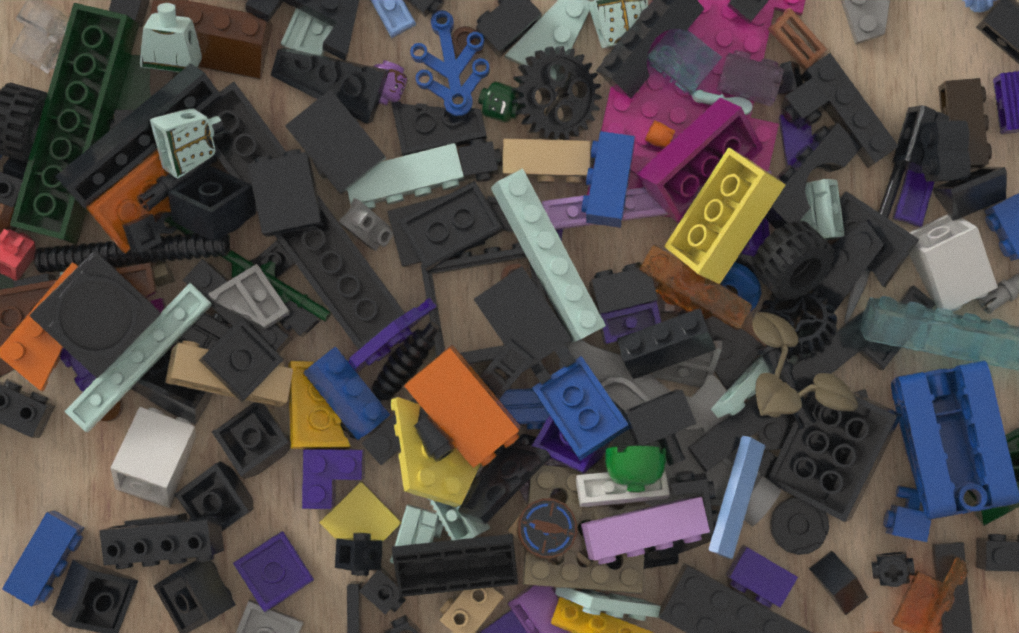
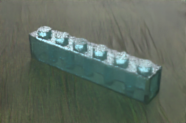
M881 296L880 299L869 297L859 327L867 341L973 362L986 361L988 365L1019 370L1018 326L1009 325L1000 319L983 320L971 313H964V316L958 315L941 307L936 308V310L928 309L916 302H909L908 304L898 303L895 299L887 296Z

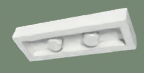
M665 471L661 479L653 485L645 486V492L639 493L627 492V486L616 484L610 478L608 472L577 475L575 479L580 507L664 500L670 496Z

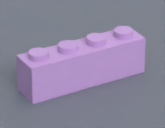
M698 496L581 523L588 559L598 560L599 564L616 561L615 555L627 553V557L645 554L644 548L655 546L656 550L673 547V541L683 539L684 543L702 540L701 534L710 532L702 497Z

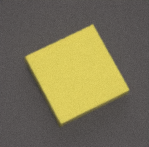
M361 481L319 523L335 539L353 538V533L360 532L371 533V539L384 541L402 521Z

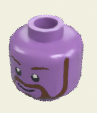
M383 60L382 64H375L373 67L389 70L379 104L387 106L389 101L398 102L401 99L408 79L403 73L405 70L403 67Z

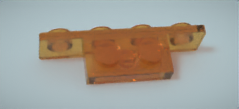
M657 245L651 246L640 266V271L659 282L655 290L661 295V299L670 305H678L686 310L685 313L701 308L706 320L715 316L732 328L739 330L752 308L749 302L720 284L697 274L683 261Z
M959 557L955 558L944 582L916 570L892 620L893 625L910 633H939L942 626L940 619L944 611L948 612L951 609L955 600L953 593L957 585L961 586L966 579L968 570L965 569L967 564Z

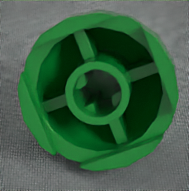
M626 446L623 452H618V447L606 448L605 463L607 472L616 484L627 486V492H645V486L655 484L661 479L665 471L666 449L654 446Z

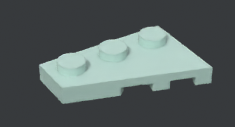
M558 0L505 54V58L519 65L528 66L525 58L529 56L535 57L534 52L537 50L545 51L546 47L553 46L554 50L556 47L564 46L565 52L568 49H572L590 12L588 4L591 2L588 0ZM551 67L550 75L553 80L556 79V70L554 67Z

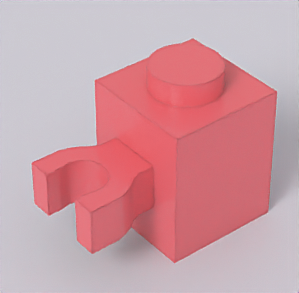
M4 229L1 232V274L15 281L21 278L34 260L36 251L35 241L23 232L17 233L11 229Z

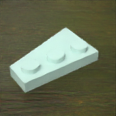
M557 587L555 592L556 595L583 606V612L593 615H600L601 611H606V614L609 616L623 618L624 614H629L628 617L645 621L646 616L658 618L661 606L647 600L615 593H609L608 595L595 590L582 589V591H579L577 589Z

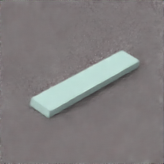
M189 283L161 312V315L64 412L85 432H89L213 304L195 286Z

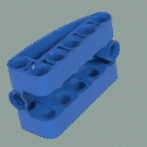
M986 361L958 365L952 369H937L925 373L920 372L898 376L891 381V392L896 412L902 414L899 426L915 485L928 520L1019 503V492L990 369ZM967 490L972 491L976 495L977 501L973 507L967 505L964 501V494Z

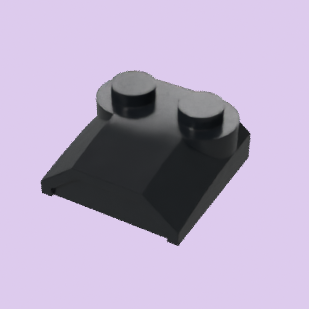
M253 402L218 429L211 431L243 479L260 474L285 456L291 447L288 435L283 432L265 404Z
M222 461L215 463L174 494L191 518L220 515L222 532L254 509L251 494L235 471Z

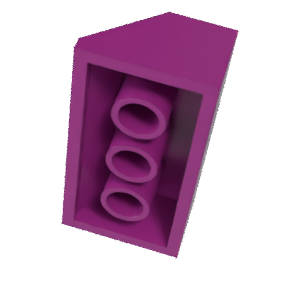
M719 98L637 173V176L648 194L679 224L728 148L752 160L763 150V147L742 107Z

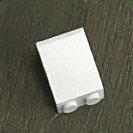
M947 214L909 232L919 239L909 256L931 300L945 313L956 311L963 304L973 299L983 298L990 291L998 288L978 227L963 218L952 221Z
M139 407L111 466L115 489L170 508L196 438L195 426L184 418L177 417L173 419L165 416L158 409Z

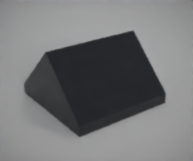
M982 167L970 172L969 180L948 181L933 187V193L952 221L1005 200L1007 171L1005 167Z

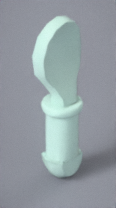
M696 90L692 94L693 100L699 104L712 105L719 98H723L742 107L745 115L750 114L753 109L752 103L742 97L725 98L723 94L717 95L704 92L703 90Z

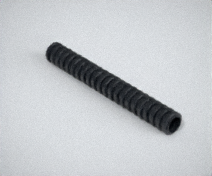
M193 233L192 236L190 234H184L183 236L177 234L174 237L167 235L166 238L160 236L161 243L140 253H132L131 249L124 253L112 241L98 242L96 244L92 242L88 245L82 243L80 245L55 246L54 248L46 247L45 249L39 247L34 254V263L40 273H46L47 271L61 272L64 269L66 270L72 262L80 265L94 250L100 253L113 267L115 265L123 266L124 264L131 265L133 263L138 265L141 262L149 263L150 261L152 263H157L158 261L166 262L167 259L169 261H175L176 259L181 261L185 258L191 260L193 257L200 259L202 256L209 258L211 255L212 257H218L219 255L225 257L230 251V240L228 234L216 242L197 233Z

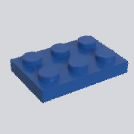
M582 356L577 358L576 362L569 367H563L552 374L551 379L544 384L538 383L532 387L534 393L579 460L587 457L630 429L629 424Z

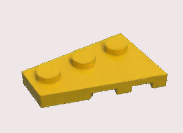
M290 361L288 368L293 369L289 390L291 449H349L351 446L348 438L344 436L340 425V418L303 373L315 362Z

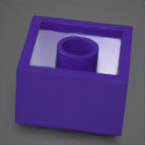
M549 415L532 446L547 450L551 455L550 458L584 474L603 457L605 449L608 448L610 442L582 460H579Z

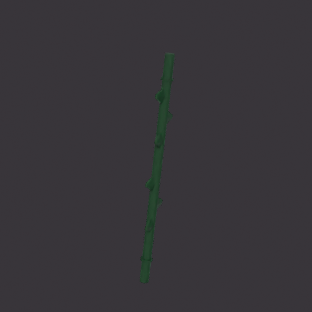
M172 215L165 219L166 223L176 226L177 230L184 234L192 236L195 233L173 222ZM231 249L227 256L219 255L232 263V278L255 265ZM270 261L260 266V269L284 304L292 301L297 304L298 308L307 310L324 322L331 316L329 310L308 298L307 294L303 295L275 277L276 264Z

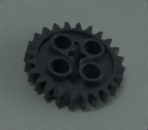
M551 46L546 47L545 51H535V57L529 56L525 58L528 66L520 65L518 67L523 75L514 76L513 78L519 83V87L512 88L511 91L517 93L519 98L512 100V103L520 104L521 107L515 114H524L525 118L521 124H532L529 132L537 133L539 131V138L541 139L549 136L550 140H558L559 138L561 140H569V135L571 137L579 136V130L588 129L585 121H595L591 111L600 110L594 104L595 100L602 99V96L595 94V90L599 89L601 84H594L593 82L598 73H589L592 63L582 64L584 55L581 54L574 57L575 49H568L565 52L564 46L556 47L555 50ZM551 67H554L556 70L555 80L550 75ZM573 84H575L578 88V94L576 97L572 92ZM537 90L541 93L542 96L540 104H538L535 99V94ZM559 107L563 110L562 120L557 115Z

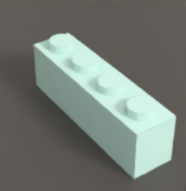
M453 143L382 161L347 189L350 204L355 198L371 210L376 208L375 203L387 201V204H395L404 201L403 196L415 194V197H422L431 194V189L443 187V190H449L459 187V182L464 181V176L456 145Z

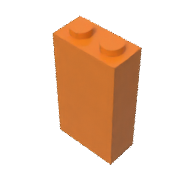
M453 344L404 385L431 419L454 440L452 444L473 468L479 463L484 467L496 457L494 451L501 445L507 448L519 438L517 432L520 431V424Z

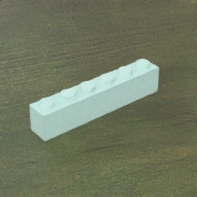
M521 169L497 181L491 187V190L561 323L571 337L572 343L605 327L606 325L524 170Z

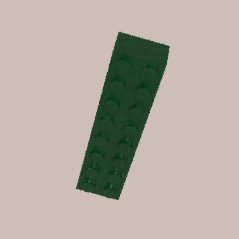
M73 3L10 226L69 243H78L87 208L84 209L55 176L110 130V121L114 116V110L117 106L139 24L128 15Z

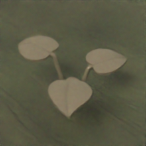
M756 312L753 314L752 327L756 336L763 343L771 347L781 348V356L775 374L762 373L756 380L755 392L761 416L780 417L781 414H794L802 406L801 397L811 391L815 392L818 402L828 408L840 411L857 410L858 403L850 388L840 378L832 374H817L813 379L815 385L811 384L798 393L786 382H783L779 377L788 353L787 346L795 347L797 345V333L786 320L777 315L767 312Z

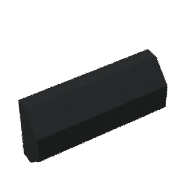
M513 534L392 547V557L400 597L518 585Z

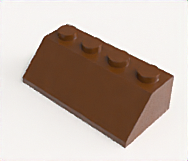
M153 0L150 16L151 14L158 13V5L171 3L175 5L176 16L188 17L193 21L202 54V60L198 67L261 80L273 27L271 21L266 22L248 12L188 0Z

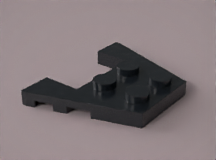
M248 0L245 11L269 22L281 4L285 2L333 26V29L323 42L322 50L346 61L360 0Z

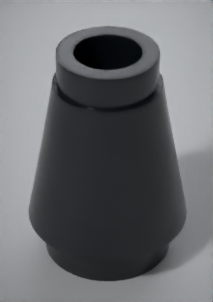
M429 416L424 417L414 425L428 457H432L435 462L442 460L455 450L452 444L454 440L431 420Z

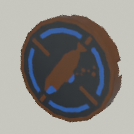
M542 498L531 502L521 512L517 522V535L529 554L540 559H553L565 554L573 546L577 536V521L573 512L565 503L556 499Z

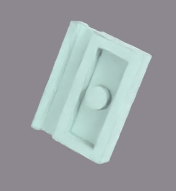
M296 8L281 41V45L285 48L323 56L325 52L322 50L323 42L333 29V26Z

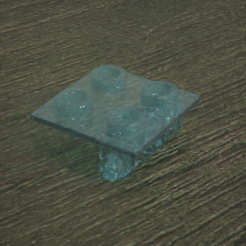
M670 29L648 54L647 61L650 62V67H654L660 73L664 71V78L667 75L672 77L669 81L670 83L674 80L677 81L675 85L682 89L684 94L688 92L692 95L722 56L690 31Z

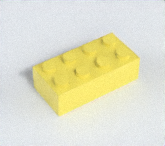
M728 148L664 247L697 274L720 284L786 184L750 159Z

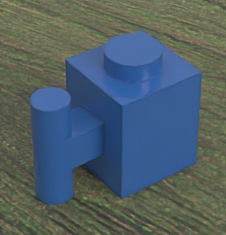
M898 485L896 497L905 498L906 503L905 507L891 505L890 510L886 511L883 522L884 527L887 528L886 533L927 542L931 520L927 519L924 511L919 510L921 500L917 489Z

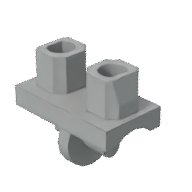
M355 198L351 202L349 211L339 220L343 227L374 251L380 245L385 247L393 236V232L390 230L391 227L360 200Z

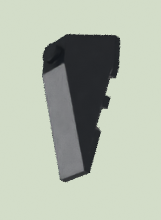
M169 349L131 389L167 412L196 425L210 402L213 393L165 383L172 351Z

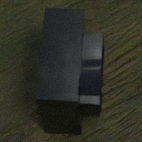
M94 250L29 316L90 373L98 378L161 315V312L100 253Z

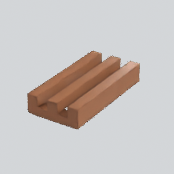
M787 8L783 12L784 14L775 20L776 23L771 25L768 30L803 70H806L827 49L791 8ZM788 19L807 39V41L815 48V53L811 51V49L804 43L802 38L799 35H797L796 32L788 25V23L786 22ZM780 28H782L786 32V34L794 41V43L809 58V60H807L804 57V55L796 48V46L788 39V37L780 30Z

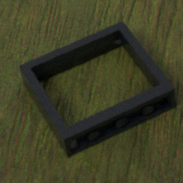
M520 243L512 244V249L501 251L500 247L486 248L483 250L484 254L475 256L472 255V252H463L455 256V259L448 260L427 272L421 265L426 298H431L437 306L429 313L430 321L439 326V330L433 336L437 357L445 351L432 275L525 259L527 256ZM529 262L532 281L545 299L544 289ZM505 345L467 351L460 354L468 364L490 361L496 358Z

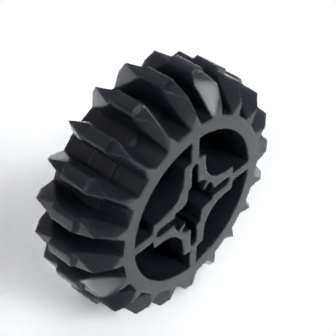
M818 290L812 293L808 292L803 297L800 296L798 299H790L788 301L778 299L772 293L769 300H764L762 303V309L759 312L777 315L786 320L793 328L795 323H797L798 317H800V322L795 329L798 343L795 347L787 346L788 353L786 358L788 361L792 358V355H797L801 362L805 354L811 359L815 357L816 352L823 354L825 347L832 344L833 337L836 335L837 317L834 314L833 305H828L827 296L818 298Z

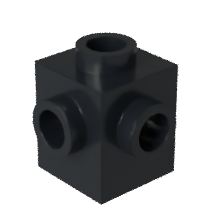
M360 532L353 533V538H336L335 568L350 570L351 575L368 576L369 570H381L383 540L371 539V533Z

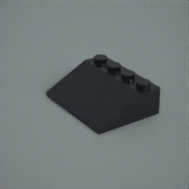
M811 391L807 394L805 400L817 422L806 428L804 426L803 429H799L796 421L794 422L767 479L789 494L843 522H847L852 519L902 414L854 392L852 393L858 403L857 410H834L818 402L815 392Z

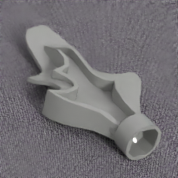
M582 339L573 343L571 340L565 343L575 360L580 356L583 357L621 414L627 409L670 392L651 373L633 379L620 354L594 347ZM561 359L559 362L560 369L565 367ZM713 374L707 375L703 386L692 397L685 396L697 423L675 434L686 459L668 466L666 460L665 472L670 496L664 500L646 501L645 503L650 506L693 496L702 497L703 500L702 492L673 496L670 478L676 477V473L682 471H693L694 474L706 473L707 481H713L716 499H710V503L715 506L722 505L738 448L707 472L703 471L687 449L688 446L730 414L728 413L718 418L711 410L726 392L724 386ZM627 430L612 440L611 447H618V452H623L626 446L637 445H635L630 431ZM654 441L652 443L645 445L660 447V449H662L659 444V441ZM759 472L757 473L744 521L752 527L768 512L781 492V489L763 475H760Z

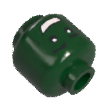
M497 81L492 82L488 89L483 87L478 99V104L482 105V114L485 117L502 123H508L512 118L516 119L518 115L515 112L521 107L520 104L512 103V100L519 98L517 93L511 91L515 87Z

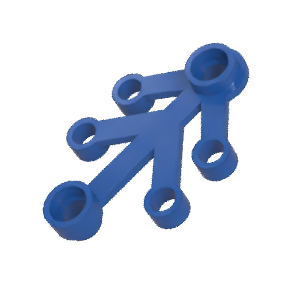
M441 10L434 13L431 17V27L433 32L440 37L444 62L427 51V47L422 43L414 44L410 49V54L413 61L423 63L446 77L450 89L434 81L432 73L428 70H420L416 74L415 79L419 88L427 89L444 100V106L448 113L454 116H463L472 108V92L481 79L487 77L490 72L487 60L483 58L476 59L472 64L473 73L461 87L459 76L476 52L483 49L484 37L479 32L470 33L467 36L466 47L459 57L455 59L450 34L454 29V20L449 12ZM439 18H446L447 22L445 24H438L437 20ZM474 38H477L481 41L478 45H472L470 43L471 40ZM421 49L424 51V54L422 56H415V51ZM478 65H484L486 67V70L483 72H478L476 70V67ZM422 76L430 78L427 83H421L419 80ZM456 97H461L463 102L457 105L453 103V100Z

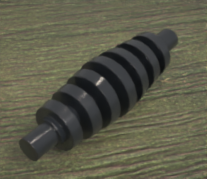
M430 321L424 330L416 329L412 333V337H408L404 341V345L401 344L396 349V352H392L388 357V361L383 366V371L379 372L377 380L371 386L373 394L380 402L382 400L389 401L394 396V393H398L402 386L417 374V369H420L423 359H426L429 354L428 350H431L435 344L432 337L439 330V326L436 323Z

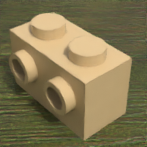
M497 587L463 590L455 599L449 597L439 610L443 613L439 621L454 633H475L503 599L504 593Z

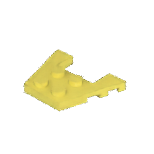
M400 397L392 399L391 409L395 411L397 424L394 425L395 435L399 437L401 453L398 455L404 491L453 507L462 505L481 464L479 463L473 468L456 447L453 452L438 462H435L432 457L429 458L414 427L418 422L420 404Z

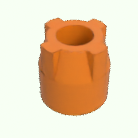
M654 120L644 141L664 149L670 144L675 130Z

